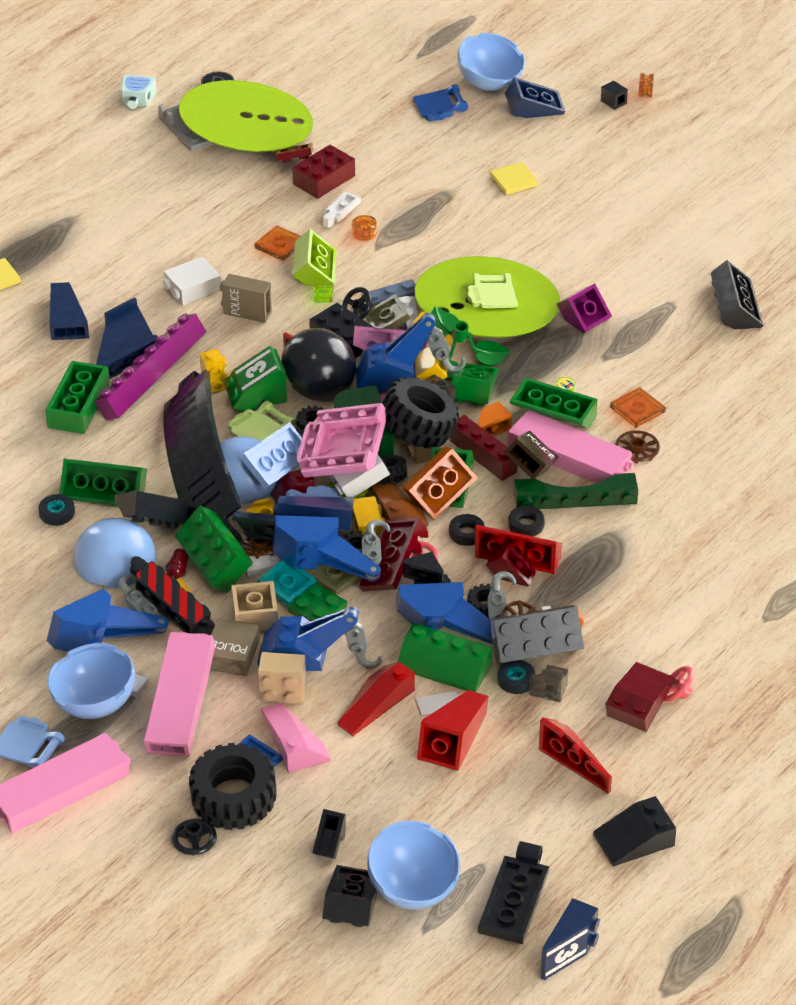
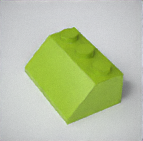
M309 229L295 241L292 276L305 286L334 285L337 250Z

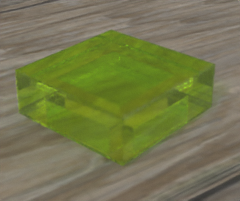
M315 285L314 302H333V285Z

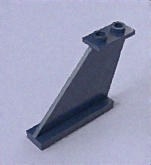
M135 297L104 313L105 330L96 365L108 367L109 379L121 374L125 368L131 366L134 363L133 360L145 353L144 350L153 345L158 337L156 334H152L137 305Z

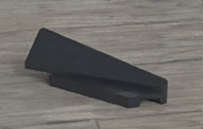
M238 511L233 514L232 520L239 524L247 538L273 541L276 515Z

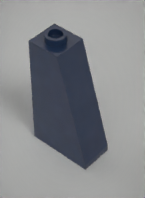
M70 282L51 283V340L89 338L88 321Z
M279 496L278 503H274L273 515L338 517V529L350 530L354 498Z

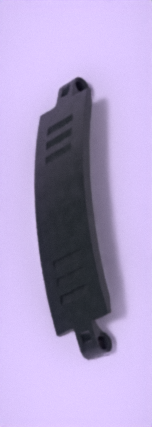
M206 369L201 374L193 371L179 383L177 394L164 404V438L172 479L178 499L188 500L187 520L201 505L216 512L238 543L241 544L243 542L241 534L228 520L242 506L227 467L217 433L212 408L209 372Z

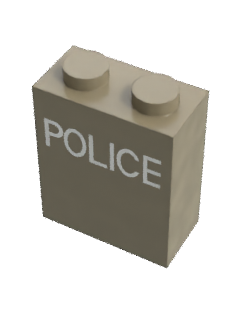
M228 274L225 280H222L220 291H222L221 306H223L224 314L266 323L272 313L271 282Z
M218 618L212 632L215 651L210 670L247 676L260 641L259 625Z

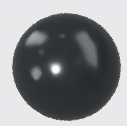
M324 328L306 329L295 334L283 349L281 362L286 376L292 383L293 389L302 396L313 401L330 402L334 400L338 393L351 387L356 375V360L350 345L339 334Z

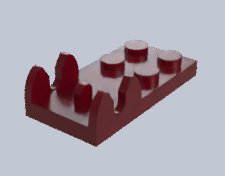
M420 518L385 521L390 526L391 531L387 532L386 528L383 527L379 536L382 557L379 564L381 568L380 578L374 582L362 578L359 585L362 591L397 590L403 575V561L410 557L411 552L415 554L423 552L418 536L420 538H428V530Z

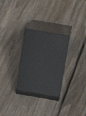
M433 552L411 557L403 561L404 578L425 584L444 583V570Z

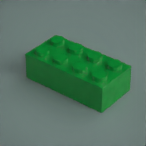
M71 361L45 409L47 428L85 434L98 409L94 401L100 396L99 393L110 386L109 369L107 366Z
M201 505L175 534V538L210 586L225 593L231 590V585H235L253 563L217 513Z

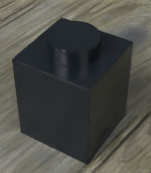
M613 80L601 87V102L614 110L627 104L628 89Z

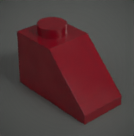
M301 469L291 471L271 491V496L274 502L278 503L279 496H286L288 490L292 489L306 493L308 487H315L314 477H304Z
M510 543L493 551L486 563V566L494 574L503 571L509 572L514 576L516 584L526 587L530 586L536 574L535 569ZM508 578L501 579L507 582H511V580Z

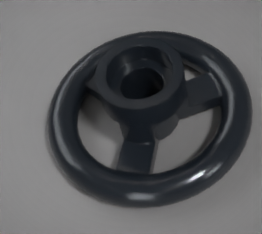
M356 287L347 293L342 306L347 309L348 304L351 305L353 313L364 319L371 309V294L364 287ZM356 293L364 294L359 299H351V297Z
M189 819L181 822L174 828L171 836L172 844L176 850L186 855L206 853L215 845L217 840L215 828L212 824L202 819ZM209 832L210 839L208 843L199 847L201 837ZM178 837L188 839L192 843L193 849L182 846Z

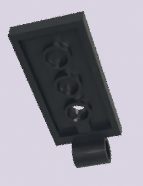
M520 841L516 851V858L504 856L478 925L479 934L520 944L524 943L550 869L547 865L539 864L543 853V846ZM522 882L523 885H517L516 883Z

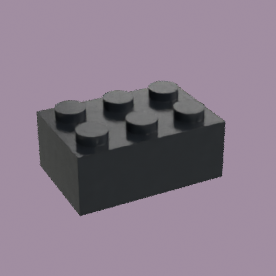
M335 303L309 319L310 328L328 329L344 338L350 345L355 359L361 356L363 349L353 345L355 326L375 328L339 303Z

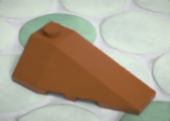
M375 483L369 487L372 496L376 498L377 504H381L382 518H385V521L420 518L425 526H428L423 510L395 483Z

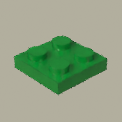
M314 583L288 606V612L294 616H303L312 621L346 609L347 601Z

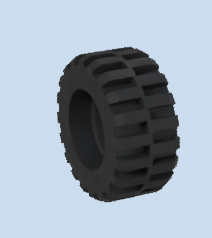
M417 377L400 378L393 382L382 401L385 407V425L387 429L393 432L398 439L401 438L405 443H411L415 447L429 449L444 445L459 419L458 406L452 396L450 397L438 385H433L430 381L420 380Z
M228 743L227 746H222V744L215 746L214 750L209 749L204 752V756H200L190 770L189 787L192 806H194L196 814L202 820L211 822L213 827L219 829L224 827L225 830H232V828L240 830L244 829L247 825L251 827L257 824V820H263L267 816V812H270L274 807L277 797L274 766L268 760V756L265 753H260L259 749L253 746L249 748L247 744L240 743V745ZM233 779L244 780L251 784L245 790L237 793H223L215 789L219 784Z

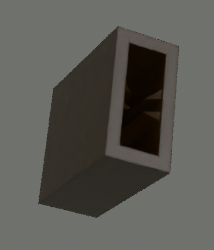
M531 431L517 437L504 451L533 480L547 472L559 458Z

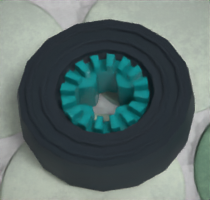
M62 494L47 496L41 500L38 506L39 517L48 525H63L73 519L75 515L73 500Z
M523 660L504 662L497 672L498 685L504 691L512 694L528 692L533 688L536 681L535 669L531 664Z

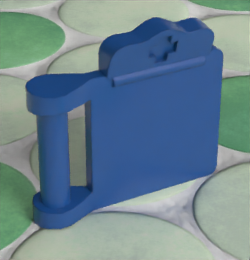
M453 84L443 90L413 97L421 117L426 118L427 121L443 120L446 117H451L453 111L464 112L468 109V104L463 100L457 84ZM449 95L455 97L457 101L455 105H453Z

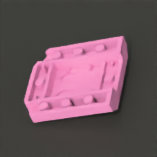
M382 403L319 410L316 413L318 417L315 421L309 422L306 425L297 455V460L304 477L369 471L375 466L386 423L385 407Z

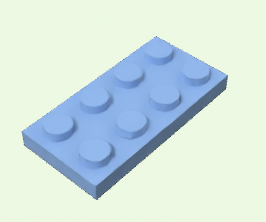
M289 422L244 453L240 458L263 488L266 489L300 465L297 455L302 437Z

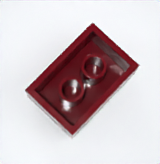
M329 144L292 167L293 185L319 199L355 176V158Z

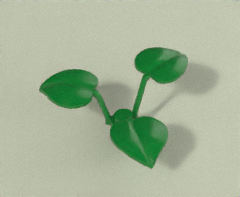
M436 306L431 311V314L435 317V327L442 330L444 337L449 334L454 339L449 355V362L452 366L459 365L451 360L456 344L464 342L467 338L473 352L477 353V361L485 366H495L510 354L509 349L489 340L477 342L475 348L471 337L472 333L468 332L469 325L467 322L459 320L455 315L443 311ZM447 371V377L442 381L452 379L455 372Z

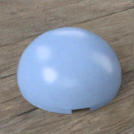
M480 33V35L473 37L470 35L462 41L458 50L457 61L461 74L471 85L480 90L490 92L504 90L508 88L514 77L520 78L524 70L525 58L523 53H520L517 45L511 40L497 34Z
M246 436L232 437L220 442L241 504L253 503L270 496L271 491L281 481L280 478L264 489L240 457L262 441Z
M107 518L95 522L81 534L74 549V565L79 576L92 585L94 583L105 585L106 588H119L120 578L125 575H131L130 566L132 565L130 561L132 557L140 556L147 563L151 561L156 563V548L149 533L139 524L124 518ZM134 581L126 582L128 586L135 584Z
M105 643L87 644L67 652V656L60 662L56 661L48 675V689L54 702L64 712L81 719H98L114 713L128 700L135 683V669L130 656L126 652L124 653L117 649L116 646Z
M402 821L387 826L373 840L368 852L367 868L374 888L386 901L400 908L421 910L440 903L452 892L460 874V858L455 845L445 833H440L432 828L430 824L424 822Z

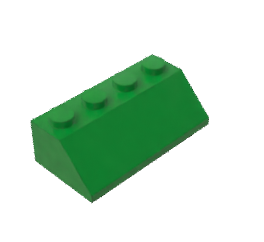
M526 377L510 399V404L586 428H590L597 417V398Z
M64 458L59 494L66 495L76 501L117 505L114 499L115 494L132 491L144 492L147 469Z
M413 622L404 637L397 662H401L408 667L415 675L461 690L477 692L492 666V647Z

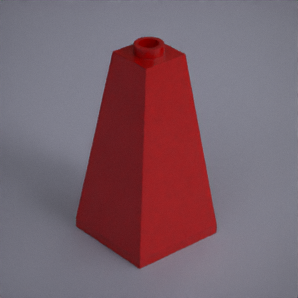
M467 690L424 718L420 726L417 759L459 771L487 714L489 696Z

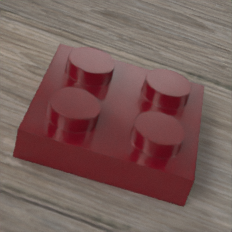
M313 143L277 150V161L282 160V163H286L296 157H299V160L306 159L314 151Z

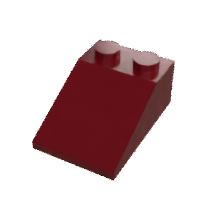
M636 662L615 685L605 703L607 716L647 732L676 678Z

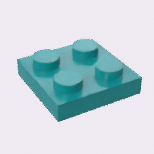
M281 560L261 576L257 583L273 581L276 599L288 607L310 586L316 583L317 579L303 569H294Z

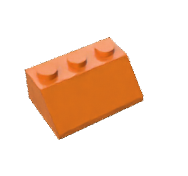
M444 446L402 489L422 510L435 520L478 477L452 448Z

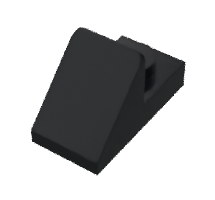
M323 809L312 854L336 860L340 840L345 838L346 814Z

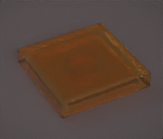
M276 225L256 241L254 247L284 261L294 253L295 241L301 236Z
M641 387L610 402V408L635 428L663 414L666 410L663 404Z

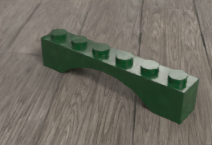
M635 473L614 474L599 483L581 487L556 486L537 479L533 480L532 478L514 479V497L516 508L520 506H533L538 509L629 505L637 504L638 485Z

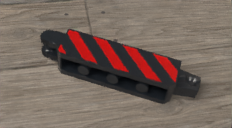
M140 556L132 557L130 573L136 578L135 589L137 591H140L149 602L183 632L212 635L215 624L210 619L211 612L206 605L198 602L191 592L182 588L179 582L174 578L172 579L161 566H157L153 561L147 563Z

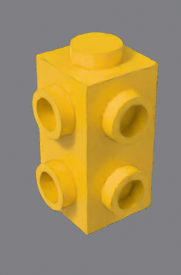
M218 349L200 353L201 373L205 369L209 372L211 393L226 390L224 383L228 376L224 368L227 367L225 356H222Z

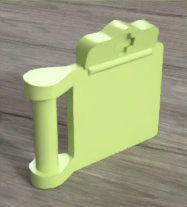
M473 273L474 285L468 287V301L472 307L517 308L518 302L512 286L510 273H504V275H479V273Z
M265 401L255 412L247 409L243 413L237 414L229 422V429L235 437L246 436L263 441L289 422L292 426H295L296 419L292 416H286L274 408L271 402ZM265 414H271L272 416L283 422V424H278Z

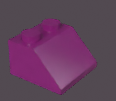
M595 283L557 303L564 320L583 333L612 317Z

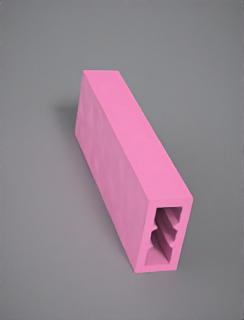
M528 410L508 431V447L517 437L531 431L559 457L553 466L594 483L604 481L614 474L629 472L633 465L631 451L531 410Z
M170 632L144 738L147 753L191 756L215 651L213 635Z
M106 733L93 738L0 784V819L10 832L14 833L130 775V759L125 752L122 753L115 739L111 740Z

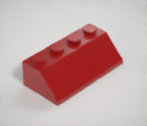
M476 525V558L488 560L493 551L510 543L535 570L555 574L561 559L562 543Z

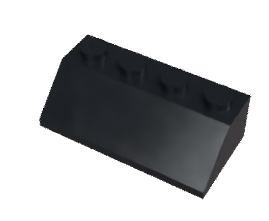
M728 260L724 261L710 273L711 283L715 290L714 295L718 301L717 307L721 313V321L725 325H730L733 329L762 328L764 325L751 278Z

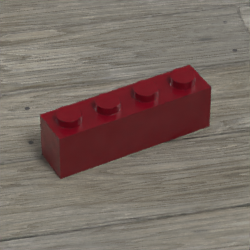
M466 415L458 419L450 435V442L459 449L472 450L475 461L501 481L517 473V464L504 453L508 448L506 445Z

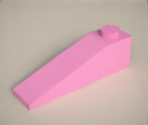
M355 326L353 345L366 351L367 348L374 344L384 342L391 344L405 331ZM427 341L423 345L420 352L429 346Z
M283 703L261 708L263 717L278 751L283 757L288 773L330 762V756L324 743Z

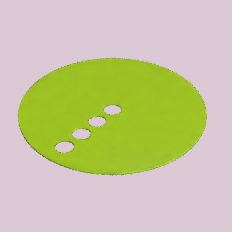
M224 80L205 83L188 91L182 97L179 104L180 117L190 130L212 143L236 150L267 152L287 149L304 141L310 135L313 128L312 115L302 102L280 89L256 82ZM250 113L252 117L244 118L240 114ZM267 115L270 119L261 120L257 116ZM284 117L287 119V121L278 122L274 118ZM301 119L304 121V123L295 124L291 120Z
M469 256L450 259L426 270L419 277L415 286V298L423 312L431 313L435 306L445 308L459 320L467 322L469 325L468 332H471V335L511 337L527 334L547 325L559 310L557 303L560 302L558 290L546 276L529 266L503 258ZM473 273H479V275H504V273H510L512 286L518 302L517 308L472 307L471 304L466 302V299H468V287L474 285ZM460 303L464 305V308L453 309L450 305Z

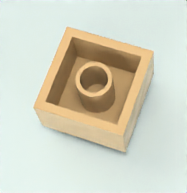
M273 581L231 585L235 621L257 624L260 631L267 630L278 620Z
M262 652L258 669L260 701L303 704L306 689L305 655Z

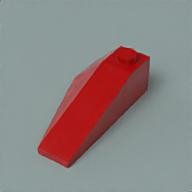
M401 662L388 664L368 677L339 719L338 726L351 736L356 735L415 691V673Z
M542 717L540 719L539 750L609 794L611 792L612 776L570 727L557 720Z

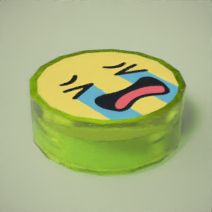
M561 377L557 380L556 387L575 391L576 384L572 378Z

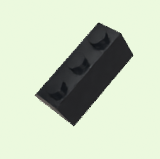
M142 491L115 494L114 499L123 517L132 518V522L143 523L148 521L149 525L152 526L164 524L168 529H178V526L184 525L187 521L188 500Z

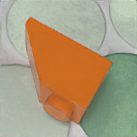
M498 401L482 408L477 424L492 436H496L511 429L512 414Z

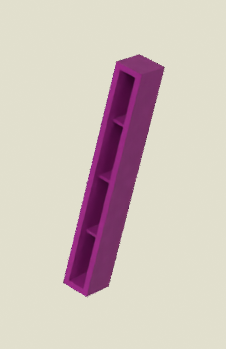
M185 313L177 318L178 321L170 325L166 329L167 332L157 337L155 339L156 342L147 347L143 355L133 360L134 363L125 368L120 377L111 381V386L99 393L100 396L94 402L106 420L119 418L207 332L196 313L189 315Z

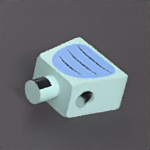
M124 75L122 85L123 104L127 105L130 109H135L137 106H148L157 92L156 78Z

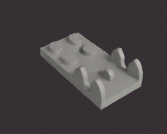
M164 104L158 106L159 119L191 152L215 144L200 137L185 125L179 114V105L166 110Z

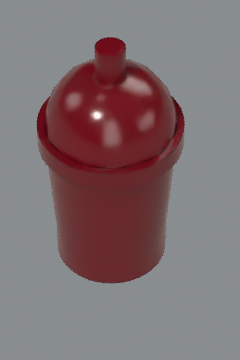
M184 549L174 550L170 561L165 567L166 573L172 579L182 578L186 573L189 555Z

